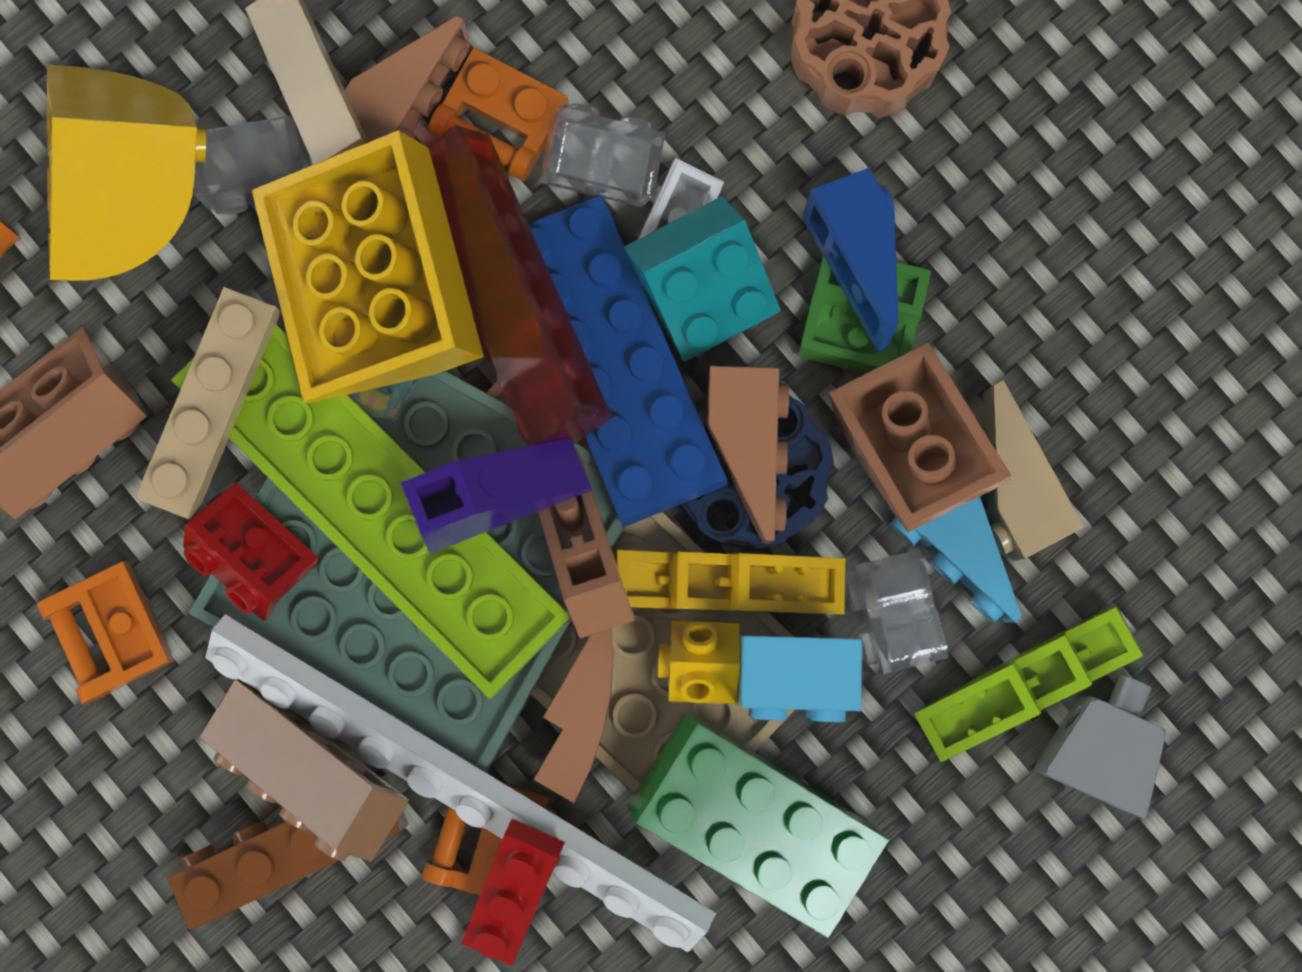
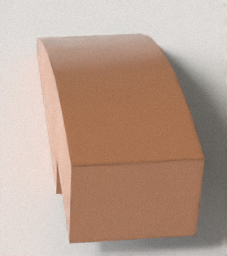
M612 628L590 635L543 717L563 730L534 780L573 803L593 765L605 729L613 681L614 647Z

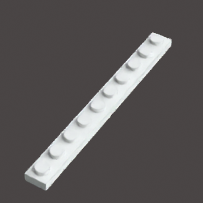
M226 614L212 629L205 658L211 661L214 667L224 676L230 679H240L260 691L262 696L273 706L281 709L288 708L309 721L313 729L327 738L339 739L357 750L362 759L368 764L377 768L388 769L406 780L411 789L427 798L439 800L455 810L461 820L473 827L485 828L502 839L511 819H514L565 841L553 870L555 875L565 884L576 888L581 887L603 900L605 906L616 915L626 918L631 917L649 928L662 943L675 948L680 947L689 952L707 933L716 913Z

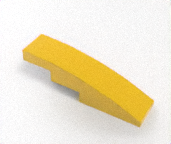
M613 550L631 608L844 615L846 558L745 553L719 554Z

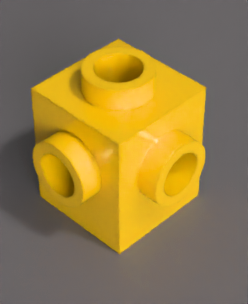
M671 621L670 644L659 643L658 678H669L668 702L737 704L740 672V623Z

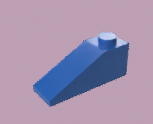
M867 168L812 189L803 214V220L878 352L888 347L899 323L895 212L890 192L884 185L878 184L871 170Z

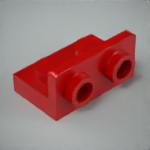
M236 482L185 525L184 555L191 566L202 575L208 576L211 573L226 587L225 592L228 598L239 610L246 614L253 612L262 621H265L273 614L275 603L316 567L318 557Z

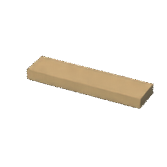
M257 0L246 7L245 10L313 164L368 143L367 137L304 1Z

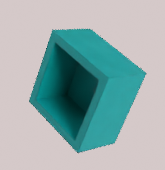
M723 196L624 247L663 335L683 362L781 312L746 221Z

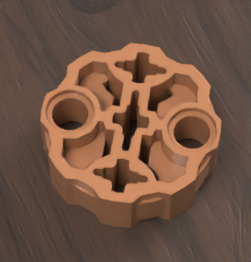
M797 0L792 19L794 30L790 52L794 71L798 80L808 83L819 95L821 105L844 116L854 112L871 113L881 118L904 110L908 101L918 95L923 89L931 86L950 47L947 41V21L951 15L948 0H828L830 1L828 10L824 12L822 17H819L817 22L812 21L813 12H816L826 0ZM868 28L877 32L872 40L865 39L862 36ZM920 46H925L926 50L923 54L925 56L921 64L918 63L917 67L912 69L910 67L911 57L915 51H918ZM890 68L893 69V78L890 74ZM838 73H849L857 79L859 87L851 90L842 89L836 85L833 76Z

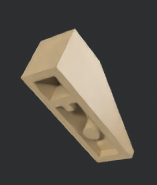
M1002 380L983 393L984 432L1012 475V480L987 492V513L993 522L990 527L998 550L1003 555L1009 553L1013 561L1026 559L1084 528L1006 383Z

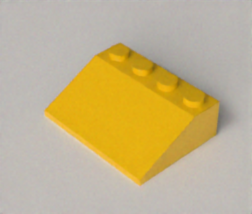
M398 130L252 190L303 402L310 404L432 376L484 357L428 147Z

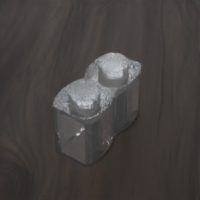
M920 549L851 567L853 578L845 580V588L852 611L861 610L867 632L859 633L858 636L859 639H862V655L867 666L875 664L878 674H885L949 658L941 622L934 604L927 569Z

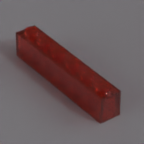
M453 125L430 144L428 148L470 307L476 320L477 333L486 344L496 368L497 381L506 392L517 418V429L522 438L527 442V445L530 446L565 438H571L574 445L613 417L490 135Z

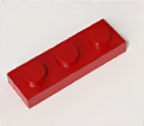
M511 819L461 944L479 951L486 957L495 958L513 966L565 841Z

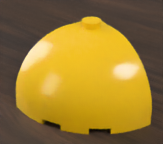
M47 64V149L49 157V168H47V209L50 233H48L50 280L84 281L119 275L134 269L155 256L177 233L191 203L195 162L204 163L206 158V130L197 128L189 103L180 95L156 83L121 73L85 67Z

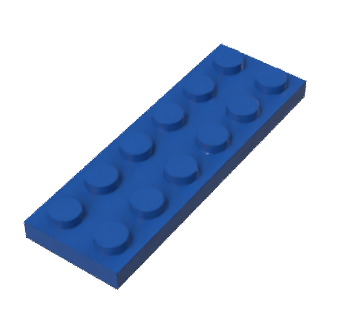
M597 196L501 234L622 528L727 486L726 476L643 287L624 249V244L603 196Z

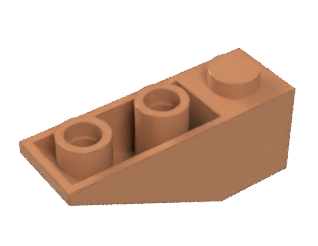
M455 16L351 79L345 92L368 142L398 130L415 140V134L412 132L423 115L429 117L441 100L443 88L440 86L450 70L456 72L461 68L470 51L469 35L462 18Z
M710 366L708 375L707 431L761 542L771 544L775 541V531H785L786 497H776V474H786L788 443L787 440H777L778 418H788L789 384H779V368Z

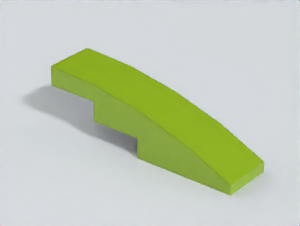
M1115 604L961 685L915 711L914 715L940 762H943L1040 715L1042 709L1091 686L1094 680L1143 657V652Z

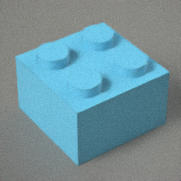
M740 636V672L737 704L741 708H749L748 716H751L752 719L787 720V709L805 710V718H810V721L846 722V711H861L862 639Z

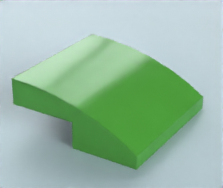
M822 256L797 356L867 374L912 351L916 327L923 312L931 270L896 262L899 323L888 347L877 352L826 259Z

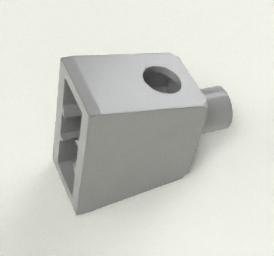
M1119 675L1108 703L1095 697L1081 695L1037 760L1033 770L1129 814L1145 819L1149 811L1166 737L1164 728L1140 718L1152 688L1130 677Z

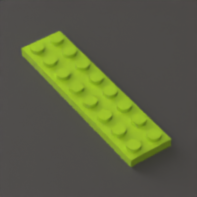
M276 324L229 439L489 699H493L571 619L570 614L487 532L430 554L421 537L401 485L402 481L426 473V471L349 395L310 404L303 402L288 336ZM193 359L171 379L180 390Z

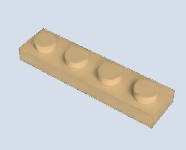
M223 287L135 499L192 520L198 514L281 314L277 307Z

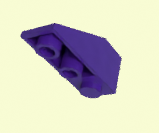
M571 438L457 460L401 482L421 537L430 554L592 491Z

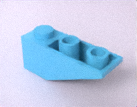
M980 497L910 532L906 531L890 506L886 509L894 518L889 523L891 528L911 546L920 542L934 556L930 564L944 579L953 585L960 580L974 594L970 602L984 617L993 623L999 618L1004 623H1016L1022 617Z

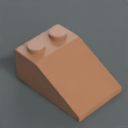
M929 342L829 392L836 423L859 463L907 532L1012 480V475Z

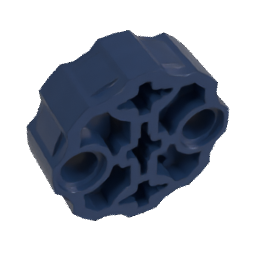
M789 396L788 415L794 423L793 433L786 437H777V440H787V469L805 465L807 470L800 471L792 476L776 474V497H786L787 512L790 498L784 494L785 489L794 492L805 481H808L809 486L805 500L811 504L810 509L802 506L789 518L786 517L785 531H775V541L771 544L762 543L732 480L727 479V486L680 504L687 516L696 525V531L710 542L719 546L727 544L735 547L750 548L754 552L775 548L784 544L787 538L797 533L804 526L813 523L828 500L826 491L830 468L834 463L832 449L828 436L821 433L808 416L806 406L793 397ZM708 405L698 412L705 431L707 429ZM716 450V451H715V454H716V456H717V458H718V460H719V463H720V465H721L723 471L728 474V472H727V470H726V468H725V466H724V464H723V462H722V460H721V458H720V456H719V454H718V452H717V450ZM717 502L730 504L737 514L736 526L726 532L714 530L707 521V509Z

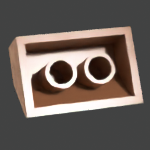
M83 326L0 390V507L15 520L28 509L37 508L50 497L53 490L73 474H80L87 470L93 464L97 455L115 441L123 440L133 434L140 422L147 417L135 390Z

